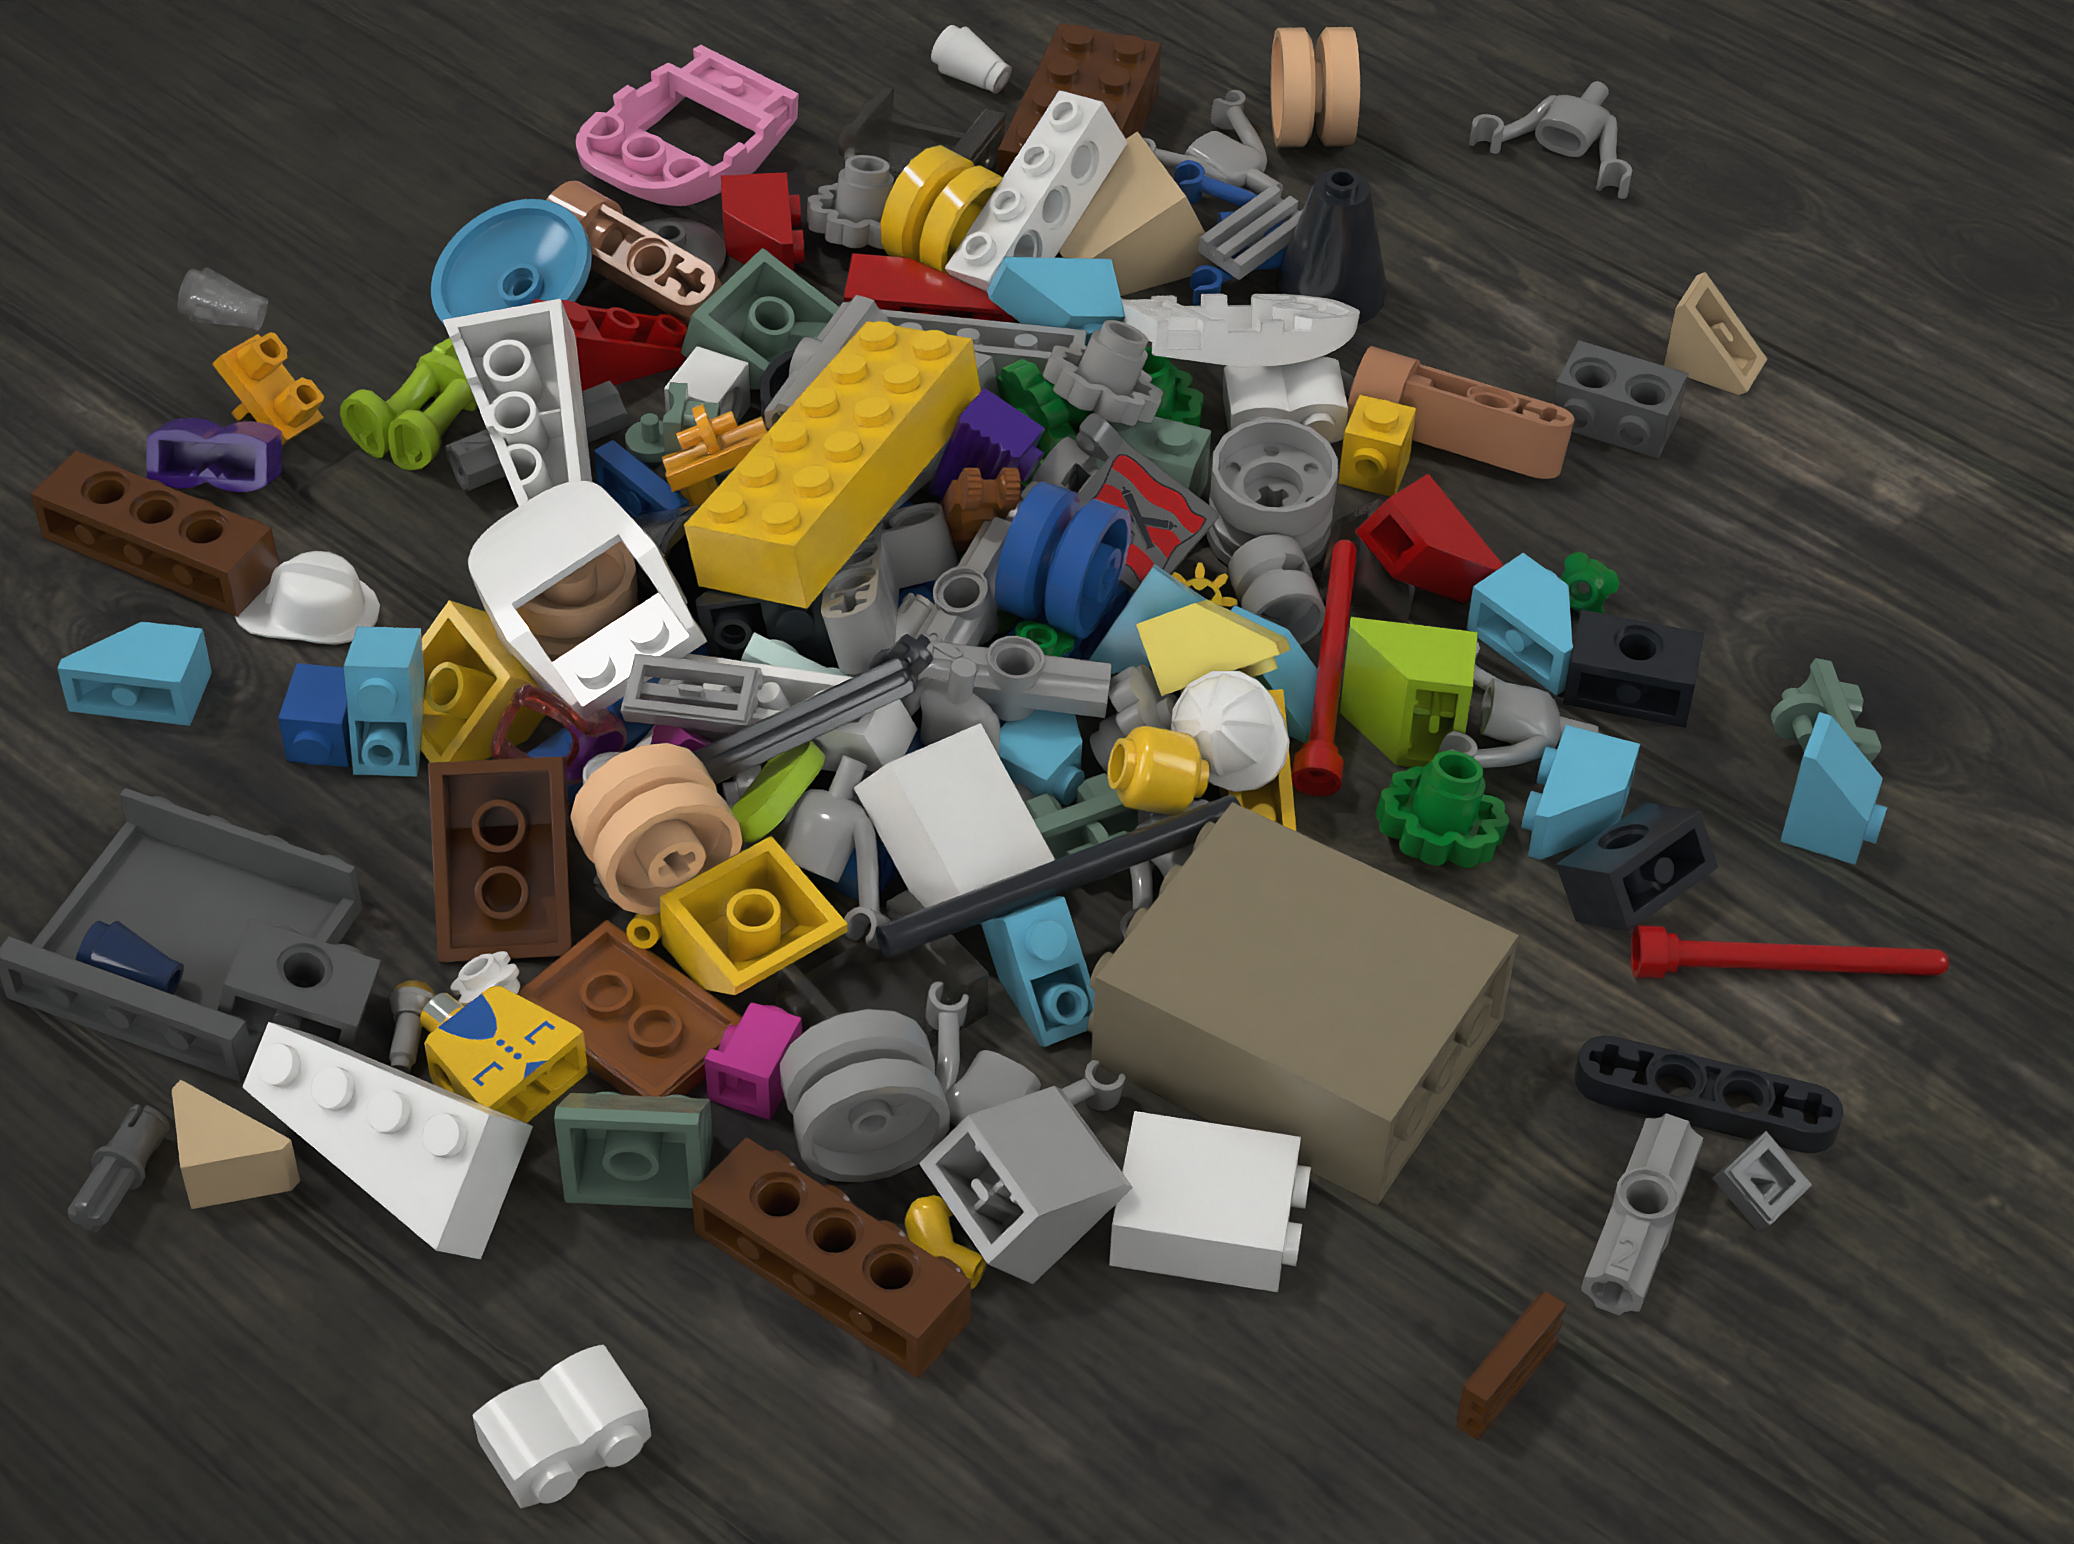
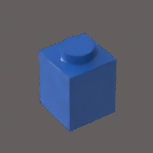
M296 664L278 717L286 761L309 765L349 767L352 754L344 667Z

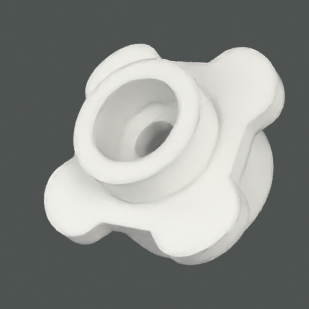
M506 951L483 954L469 961L460 970L458 978L452 983L450 989L454 995H462L459 1003L464 1007L489 987L502 986L517 994L520 989V983L516 978L519 974V969L515 964H508L510 956Z

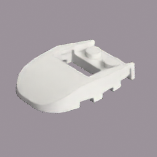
M1201 294V306H1182L1177 303V297L1173 295L1151 296V299L1125 300L1121 298L1125 318L1122 322L1138 329L1147 337L1148 341L1152 342L1153 355L1235 367L1287 365L1326 355L1342 347L1353 337L1360 314L1358 309L1342 302L1304 295L1254 294L1251 296V305H1227V295Z
M571 481L538 494L494 523L480 536L470 552L468 559L469 570L485 611L488 613L496 630L498 640L507 652L523 665L531 678L548 695L554 692L564 701L571 719L578 726L624 697L635 653L681 659L707 642L702 630L686 605L688 603L670 570L664 558L665 555L654 540L601 486L593 482ZM622 541L652 581L658 593L554 662H551L516 609ZM645 676L643 682L648 681L652 677Z

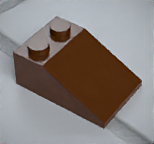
M567 757L428 763L438 962L471 961L480 955L494 954L500 951H506L510 959L564 955L572 948Z

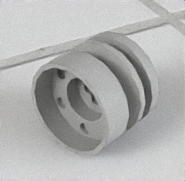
M1262 418L1242 423L1223 435L1213 451L1209 505L1218 511L1220 516L1207 531L1208 542L1216 557L1228 566L1235 551L1246 542L1263 535L1281 534L1290 536L1299 542L1309 568L1320 562L1330 543L1333 505L1335 503L1338 479V458L1328 440L1309 426L1289 419Z

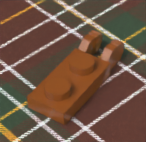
M965 468L958 480L951 482L940 505L942 506L956 551H967L984 521L990 522L994 517L1005 520L1010 511L1016 509L1020 500L1021 488L1020 473H1018L1017 468L1001 469L995 480H983L979 468Z

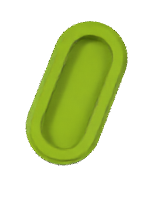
M813 740L770 759L732 807L731 811L739 822L743 843L757 841L772 831L784 819L820 772L825 762V754Z

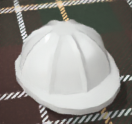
M1211 671L1186 686L1172 710L1171 730L1187 733L1195 739L1199 745L1201 759L1207 760L1209 764L1208 781L1213 785L1234 792L1256 790L1274 780L1285 765L1290 744L1285 720L1274 698L1261 682L1240 671Z

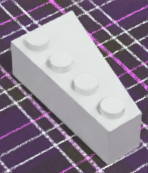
M561 299L443 320L518 506L523 505L538 494L563 483L571 481L592 482L576 337Z
M268 1022L243 1088L436 1251L481 1259L533 1126L316 1035Z

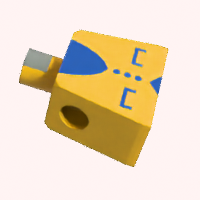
M502 986L489 987L465 1007L448 993H440L425 1005L420 1015V1024L431 1032L424 1044L429 1074L434 1085L524 1123L529 1122L588 1074L584 1032L576 1025Z

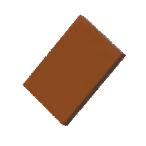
M605 920L517 993V995L580 1028L584 1032L587 1067L621 1093L630 1096H685L706 1078L705 1057L710 1048L718 1051L722 1036L727 1027L731 1024L738 1026L742 1019L741 1015L652 951L634 946L629 941L627 933L608 920Z

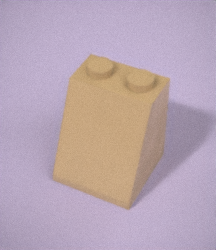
M1138 131L1126 139L1127 145L1057 253L1059 258L1111 259L1120 296L1190 277L1193 271L1201 265L1218 267V265L1198 252L1199 237L1205 231L1185 194Z

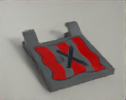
M1090 414L1081 423L1080 432L1075 442L1082 451L1092 457L1105 461V464L1081 490L1078 496L1081 508L1092 499H1097L1129 510L1132 521L1131 541L1119 584L1134 594L1154 564L1171 575L1217 521L1220 513L1126 443L1102 416ZM1033 481L1022 491L1017 511L1030 490L1040 482Z

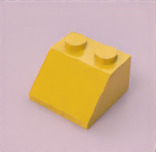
M449 600L422 637L425 688L420 750L430 763L485 760L528 740L559 697L554 692L548 695L531 678L523 665L507 652L498 640L496 630L488 613Z
M772 836L660 896L662 945L693 982L704 990L737 995L848 932V923Z

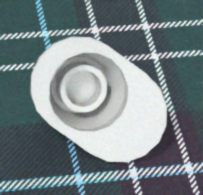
M312 551L301 553L276 567L270 584L235 618L238 625L250 634L267 638L338 645L352 642L357 626L373 627L378 621L380 604L374 591L359 580L354 567L343 557L331 552Z

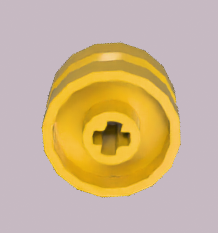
M941 145L925 149L913 158L898 176L886 200L880 222L881 243L886 253L892 257L910 258L949 275L945 269L946 265L1003 177L982 166L975 167L971 160Z

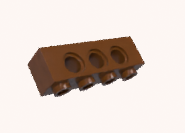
M75 451L31 493L39 527L44 539L236 617L270 584L273 571L279 566L271 527L264 525L256 519L246 518L215 506L208 500L198 499L167 487L158 480L147 479L119 468L110 461H102L79 451Z
M746 1137L692 1191L694 1227L697 1235L917 1379L920 1378L971 1321V1279L966 1277L963 1270L956 1263L943 1256L934 1257L912 1243L906 1234L892 1222L876 1220L854 1206L849 1197L837 1187L832 1185L823 1186L799 1171L792 1160L780 1151H768ZM781 1214H782V1215H786V1216H782V1217H775V1216H774V1215H781ZM831 1250H842L843 1252L830 1253V1252H828V1251H831ZM887 1286L901 1287L899 1289L894 1290L884 1289V1287Z

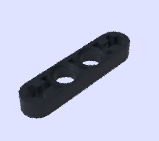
M1602 1035L1593 1037L1585 1042L1579 1051L1574 1073L1575 1084L1579 1092L1587 1099L1599 1104L1657 1118L1669 1114L1689 1121L1691 1126L1753 1140L1767 1131L1779 1147L1803 1153H1818L1831 1147L1838 1135L1844 1116L1843 1105L1838 1096L1820 1085L1616 1036ZM1601 1064L1613 1066V1075L1599 1073ZM1637 1071L1645 1072L1642 1085L1634 1083ZM1676 1076L1686 1081L1692 1091L1682 1096L1670 1095L1662 1091L1656 1081L1661 1077ZM1743 1092L1752 1096L1760 1107L1755 1111L1740 1112L1732 1109L1723 1097L1728 1093ZM1774 1103L1781 1105L1779 1117L1770 1116ZM1803 1112L1816 1115V1124L1804 1122Z

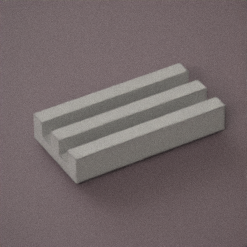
M1273 184L1200 236L1198 252L1240 280L1290 243L1303 210L1299 211L1297 209L1298 200L1292 196H1288L1284 200L1281 199L1282 190ZM1281 220H1286L1285 223L1264 237L1266 231ZM1245 246L1250 247L1235 259L1231 258Z
M635 653L621 713L625 721L734 733L753 724L751 719L752 713H756L758 706L757 691L761 690L764 678L761 668ZM647 676L741 687L742 690L741 693L707 690L697 685L678 684V686L643 681L644 677Z

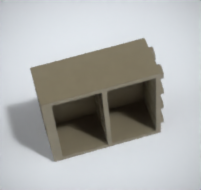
M1232 802L1216 824L1209 821L1204 825L1195 841L1193 853L1184 865L1175 864L1168 871L1161 885L1159 897L1149 909L1142 907L1135 913L1127 928L1125 940L1114 954L1106 952L1096 964L1090 979V988L1095 991L1094 1008L1088 1021V1031L1093 1033L1091 1061H1099L1100 1067L1118 1076L1123 1073L1126 1080L1212 1123L1301 1137L1298 1165L1311 1167L1310 1172L1378 1205L1502 1022L1519 935Z

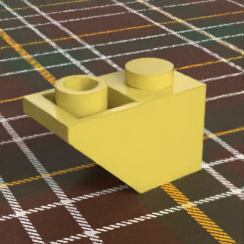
M1208 599L1136 624L1161 696L1178 690L1182 694L1188 684L1211 671H1234L1238 669V671L1252 678L1278 669L1274 656L1291 650L1286 637Z

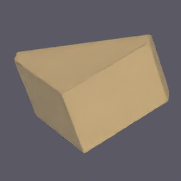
M1701 273L1695 277L1675 309L1664 366L1688 373V378L1736 395L1744 394L1750 389L1767 358L1707 273Z
M182 1080L172 1088L180 1168L191 1209L292 1191L300 1182L291 1139Z

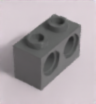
M1578 340L1556 381L1553 404L1568 410L1574 416L1572 432L1659 459L1680 417L1688 373Z

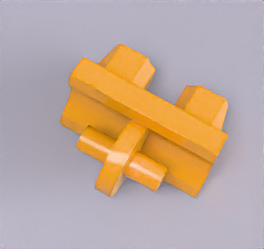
M270 332L262 337L257 334L220 355L212 365L242 402L231 413L236 421L244 422L253 416L257 422L282 431L283 446L297 435L316 426L324 418L318 410L324 400V395L312 380L301 377L295 381L282 363L288 358V349L276 333Z
M703 404L693 407L692 412L697 425L676 433L682 449L662 457L666 469L665 475L672 492L680 490L681 494L689 500L690 506L703 504L719 486L715 475L736 467L768 432L762 417L738 426L732 411L710 419Z

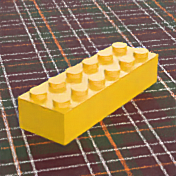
M867 321L684 524L698 586L807 609L949 440L959 416L981 392L972 338L948 335L939 330L924 331L894 326L885 321Z

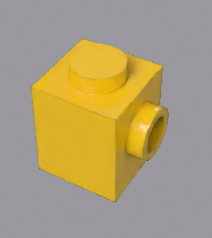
M1359 395L1344 431L1338 484L1390 497L1396 494L1410 460L1416 408Z

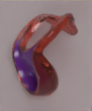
M528 683L516 689L512 694L511 704L505 709L498 722L490 748L494 760L532 758L505 738L521 706L550 716L560 721L572 736L571 749L566 756L568 785L583 782V769L588 761L595 756L606 752H622L626 744L627 730L624 722L608 709H598L592 712L589 720H586L562 699Z

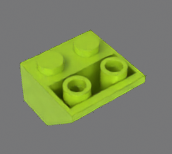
M1351 617L1339 713L1396 766L1425 767L1438 754L1440 745L1448 733L1455 731L1465 734L1473 689L1478 632Z

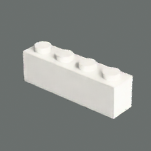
M687 654L681 658L761 668L764 679L761 690L757 691L758 706L756 713H752L751 719L753 724L853 678L696 654ZM661 678L658 683L678 686V684L697 685L707 690L741 693L742 690L741 687ZM899 699L813 739V742L825 754V762L821 770L837 772L844 755L866 764V770L876 772L887 763L905 756L917 731V727ZM693 729L714 742L732 734Z

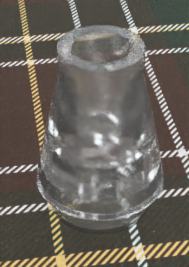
M208 267L203 269V271L192 268L187 272L182 282L177 306L179 312L189 315L191 322L240 326L259 330L266 317L268 299L252 293Z

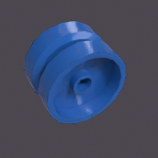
M1044 481L1034 486L1021 503L1009 527L1000 554L995 578V600L998 609L1029 620H1035L1045 612L1048 624L1053 629L1079 638L1088 637L1097 628L1106 614L1117 591L1126 564L1132 527L1129 510L1097 499H1092L1081 508L1079 496L1076 492Z

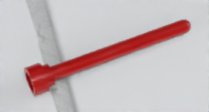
M1346 539L1338 541L1332 550L1309 741L1302 745L1301 750L1296 752L1293 758L1292 785L1298 791L1311 796L1332 795L1339 791L1342 785L1344 760L1339 754L1338 748L1334 745L1357 556L1355 544Z
M1635 926L1630 946L1632 975L1634 978L1663 979L1665 973H1676L1678 966L1933 976L1945 973L1949 967L1947 954L1939 949L1679 940L1676 933H1667L1664 926Z

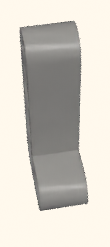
M922 503L887 512L824 588L821 614L842 673L856 675L868 671L872 658L881 650L891 648L895 644L900 588L938 579L944 572L958 566L957 554L940 504Z

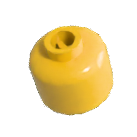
M1141 726L1134 728L1126 738H1119L1115 742L1109 757L1107 779L1109 786L1117 791V796L1125 807L1163 815H1177L1183 813L1190 806L1194 797L1200 798L1204 794L1209 780V764L1207 760L1201 759L1199 745L1191 735L1151 726Z

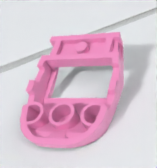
M699 45L693 49L694 60L680 69L668 62L651 72V82L637 90L626 85L613 95L614 106L607 113L595 112L582 125L576 136V149L582 167L594 176L634 196L664 205H692L721 193V175L752 174L758 169L798 119L799 94L703 45ZM685 97H688L754 131L755 134L745 144L738 142L724 153L722 162L711 166L700 158L692 156L663 141L660 137L646 132V130L660 121Z

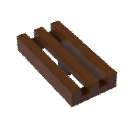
M1547 1291L1543 1294L1540 1293L1463 1385L1456 1420L1458 1421L1457 1427L1479 1441L1557 1346L1559 1340L1557 1333L1562 1328L1563 1320L1560 1318L1565 1313L1567 1306L1565 1302Z

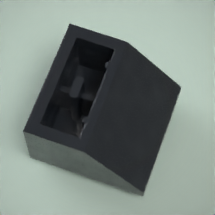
M709 589L696 599L702 632L707 640L705 644L708 656L741 661L743 653L755 632L769 640L775 639L789 644L799 655L826 668L839 669L821 614L823 590L806 609Z

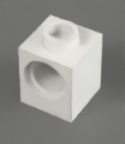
M698 346L664 388L666 413L670 411L668 390L670 382L688 383L689 401L720 403V415L732 411L737 424L751 406L749 363Z

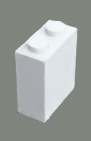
M981 723L887 763L854 787L919 910L1055 860Z
M1134 1111L1122 1172L1133 1188L1115 1207L1109 1265L1278 1292L1282 1264L1296 1266L1302 1224L1289 1222L1291 1207L1305 1209L1311 1167L1298 1165L1301 1137Z

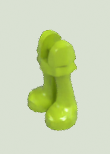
M450 338L435 345L432 352L421 356L416 369L407 381L387 401L382 400L373 391L366 389L352 393L343 401L340 406V417L343 426L352 439L365 452L375 458H382L390 450L394 463L401 469L410 471L422 469L439 453L442 444L441 437L460 411L463 409L474 411L476 409L477 402ZM431 397L436 398L424 412L420 411L421 407Z

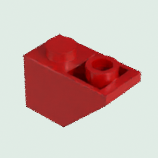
M787 172L721 175L726 255L745 265L763 248L793 272L794 264L805 263L803 230H792V228H801L799 194L789 195Z
M1429 474L1389 497L1355 530L1357 535L1394 579L1461 603H1465L1472 598L1473 586L1504 566Z

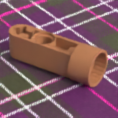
M568 181L555 189L547 198V201L557 203L572 212L587 232L592 250L590 271L594 270L667 314L683 320L686 325H689L691 315L723 286L709 264L623 215L618 203L579 181ZM662 268L658 273L652 275L656 270Z
M1370 346L1361 360L1347 405V423L1359 395L1416 408L1412 440L1542 479L1555 478L1560 475L1575 420L1568 410L1560 406L1420 364V361L1374 346Z

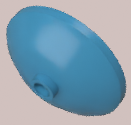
M516 200L487 210L472 219L455 234L437 261L431 282V299L437 316L444 324L443 320L528 305L532 304L534 299L545 301L561 299L575 302L586 284L591 268L592 250L587 232L572 212L557 203L547 200Z

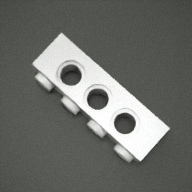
M1058 91L946 265L945 269L950 276L987 291L1004 257L1055 258L1128 143L1102 101Z

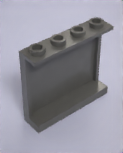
M125 788L121 792L120 797L127 822L34 942L29 944L8 937L0 947V978L6 997L241 1083L249 1072L263 1033L247 1029L245 1020L217 1010L223 984L249 918L267 924H285L295 929L301 935L332 945L339 944L363 910L355 866L349 865L333 855H320L291 845L280 837L274 835L265 836L232 825L222 817L215 815L206 816L177 806L166 798L160 796L151 797ZM97 921H102L109 925L119 921L169 958L183 963V975L174 994H169L77 961L76 955L79 946L89 928ZM302 980L289 981L291 984L301 988H308L310 985Z

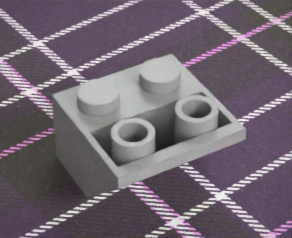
M1056 1086L968 1115L919 1163L987 1264L1031 1284H1034L1133 1188L1064 1092Z

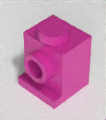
M751 1002L738 1026L731 1024L727 1027L722 1036L718 1051L710 1048L705 1057L708 1099L712 1102L771 1121L784 1096L780 1078V1062L790 1044L802 1035L801 1018L788 1014L783 1009L773 1005L763 1006Z

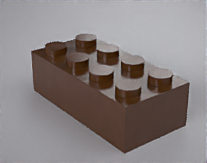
M1059 23L998 148V175L1004 177L1059 90L1102 101L1125 139L1137 131L1141 135L1159 94L1161 43L1144 40L1134 35H1119L1093 30L1084 25Z

